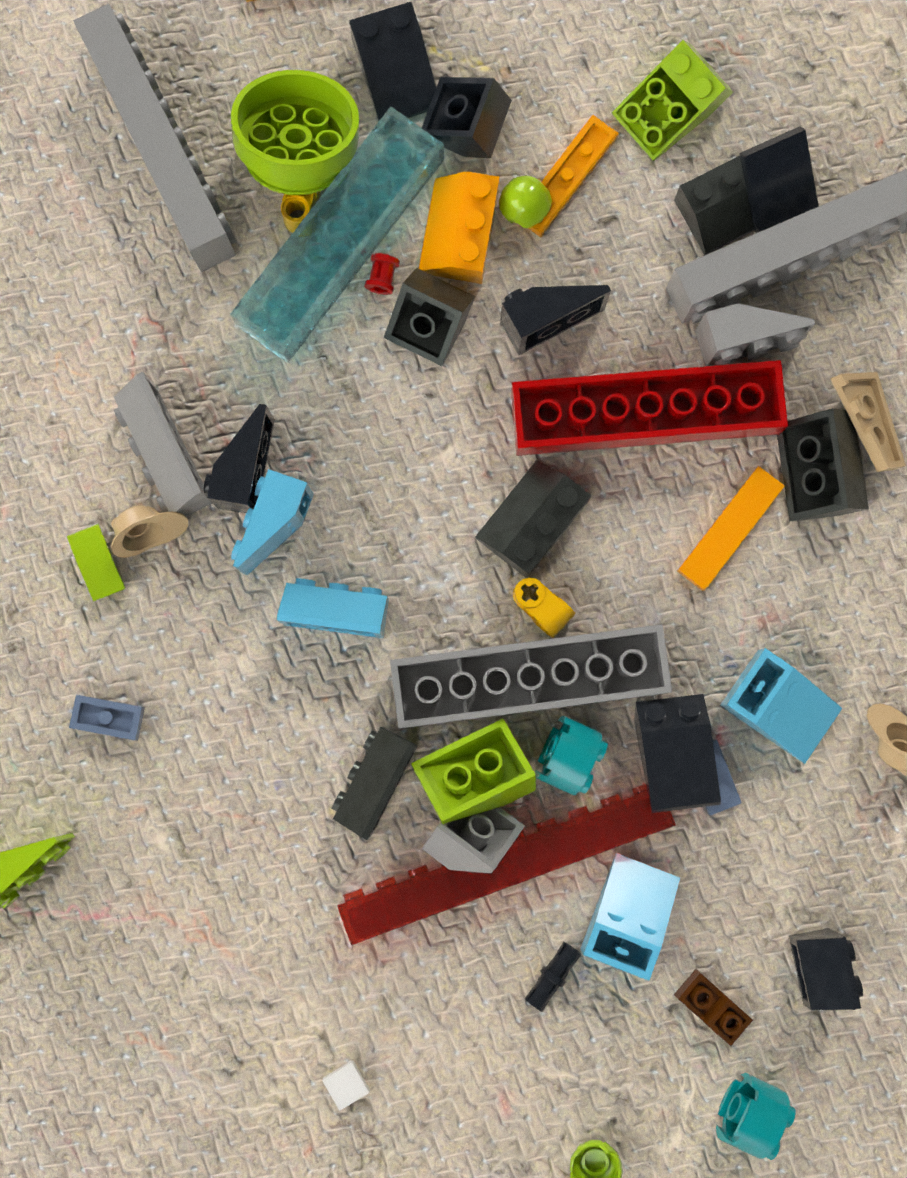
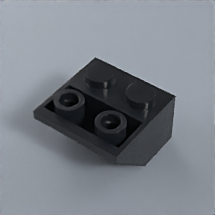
M830 928L790 935L789 940L803 1004L810 1010L860 1009L859 997H863V987L859 976H854L852 962L856 961L852 942L846 940L844 935Z

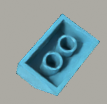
M296 578L295 584L286 583L277 613V621L284 626L384 638L389 598L382 595L381 589L362 587V592L348 591L349 585L340 583H329L328 588L315 587L316 581Z

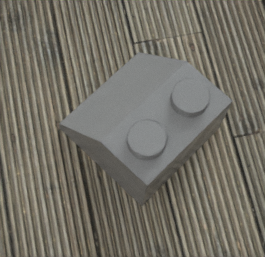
M499 807L445 824L440 822L422 849L449 870L492 873L525 826Z

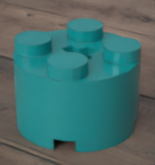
M561 716L558 721L562 722L563 725L560 729L552 728L539 755L538 762L543 764L542 772L535 770L536 779L571 795H576L578 792L585 794L593 781L594 776L590 774L596 761L600 762L603 759L608 743L602 741L601 732L566 716Z
M743 1073L741 1075L744 1079L741 1082L735 1079L728 1087L721 1101L718 1115L723 1117L722 1127L716 1125L717 1137L719 1140L758 1159L767 1158L773 1160L779 1152L780 1140L785 1128H789L794 1122L796 1110L790 1106L789 1096L785 1091L748 1073Z

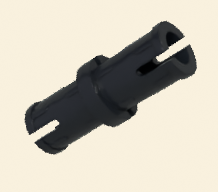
M563 941L547 966L544 965L540 970L542 974L528 995H526L525 1000L543 1012L558 988H563L566 983L564 979L582 954Z

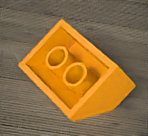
M466 171L435 178L419 263L420 270L436 277L478 284L483 283L499 192V176Z

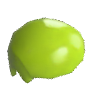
M529 175L513 178L503 188L499 198V210L510 223L515 222L524 228H530L541 222L548 214L552 198L549 190L537 178Z
M591 1139L579 1144L571 1155L570 1178H622L623 1168L621 1159L614 1148L607 1142Z

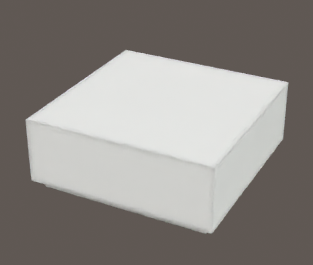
M353 1060L322 1079L339 1111L370 1092Z

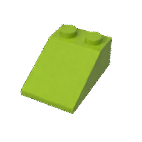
M503 718L411 763L442 824L505 806L536 790V774Z

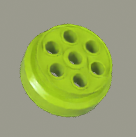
M305 70L272 72L246 85L239 92L232 105L231 127L235 151L240 160L246 165L251 176L258 183L275 192L288 195H306L322 191L339 180L356 153L359 142V112L353 97L342 85L327 76Z

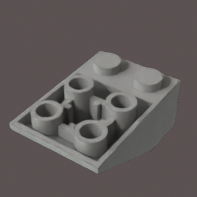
M738 303L705 312L695 333L705 366L736 364L737 359L748 357L749 361L768 355L767 351L777 348L780 349V352L797 348L799 342L807 337V333L815 325V321L807 317Z

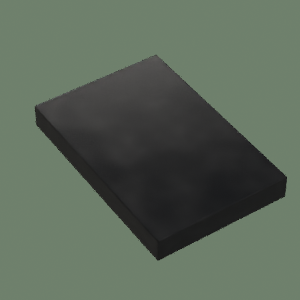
M799 126L739 153L755 233H759L819 207L807 135L804 128Z

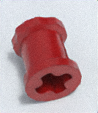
M384 253L372 254L370 261L373 264L370 278L365 281L364 287L377 294L391 295L394 291L392 286L395 268L399 267L400 260Z

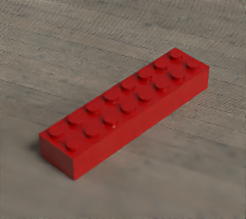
M781 360L512 382L511 386L516 456L780 435L788 427Z

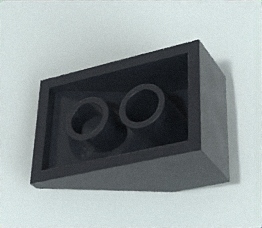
M412 2L349 20L353 45L380 127L428 112L436 90V84Z
M608 285L531 287L525 291L517 289L504 298L505 302L502 303L500 323L518 355H521L604 311L611 289Z
M265 404L257 406L213 464L212 474H206L204 493L208 494L207 499L218 509L247 513L249 508L254 509L258 499V496H255V489L259 478L265 475L275 422L273 415Z
M704 694L635 702L634 725L651 812L657 813L721 805L711 725Z

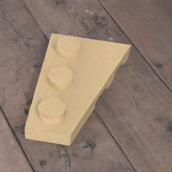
M878 372L845 373L830 378L876 471H892L905 467V460Z

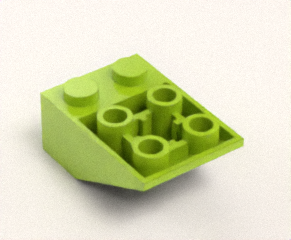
M682 40L615 108L612 115L648 156L655 161L708 118L733 91L690 43Z
M73 833L0 852V908L6 909L20 896L17 892L27 883L29 886L32 885L46 872L42 868L44 865L52 860L56 862L71 849L68 843L75 838Z

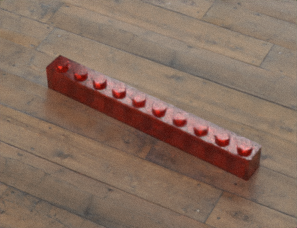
M646 783L631 788L633 794L620 798L619 793L600 799L601 806L588 810L587 805L580 806L568 811L569 818L556 822L555 817H551L536 823L537 829L524 834L522 830L492 873L449 870L442 864L428 869L427 864L408 870L409 877L396 881L394 876L382 879L375 883L376 889L366 893L363 892L362 888L343 894L344 901L339 902L337 907L350 944L354 945L676 825L671 811L651 812Z

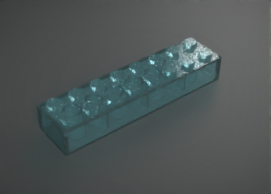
M390 107L357 149L352 160L336 176L230 313L236 326L289 363L444 161V144L393 107Z

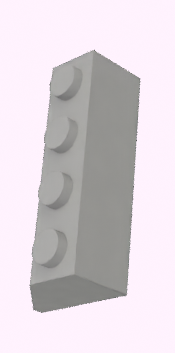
M144 372L137 374L114 396L118 408L114 409L115 415L121 426H128L132 437L128 438V442L137 457L142 455L147 465L142 468V471L151 486L156 484L160 496L156 497L162 512H178L188 516L213 503L207 499L208 494L204 493V484L157 387Z

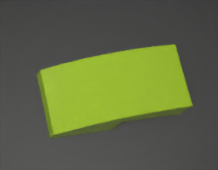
M99 523L67 535L68 542L93 602L125 589Z

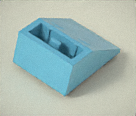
M268 469L266 477L261 476L255 489V496H258L254 509H248L243 521V527L247 529L242 541H236L231 554V559L235 560L233 566L245 575L251 573L303 525L314 495L307 482Z
M766 648L757 650L720 705L803 764L807 762L842 710V707L799 671Z
M616 853L580 950L582 954L650 981L662 948L680 877Z

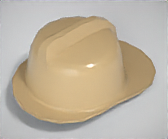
M138 505L130 507L111 522L115 534L111 544L112 553L117 557L128 558L141 554L150 548L170 542L186 531L188 518L178 512L159 513L155 508Z
M873 704L868 708L866 717L871 728L879 736L878 754L887 765L907 776V717L890 705Z

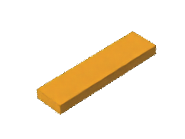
M592 115L541 181L549 190L552 198L550 211L541 222L528 229L539 237L544 235L616 141L619 134L617 131L596 116Z
M757 466L677 572L699 589L705 591L785 485L760 466Z

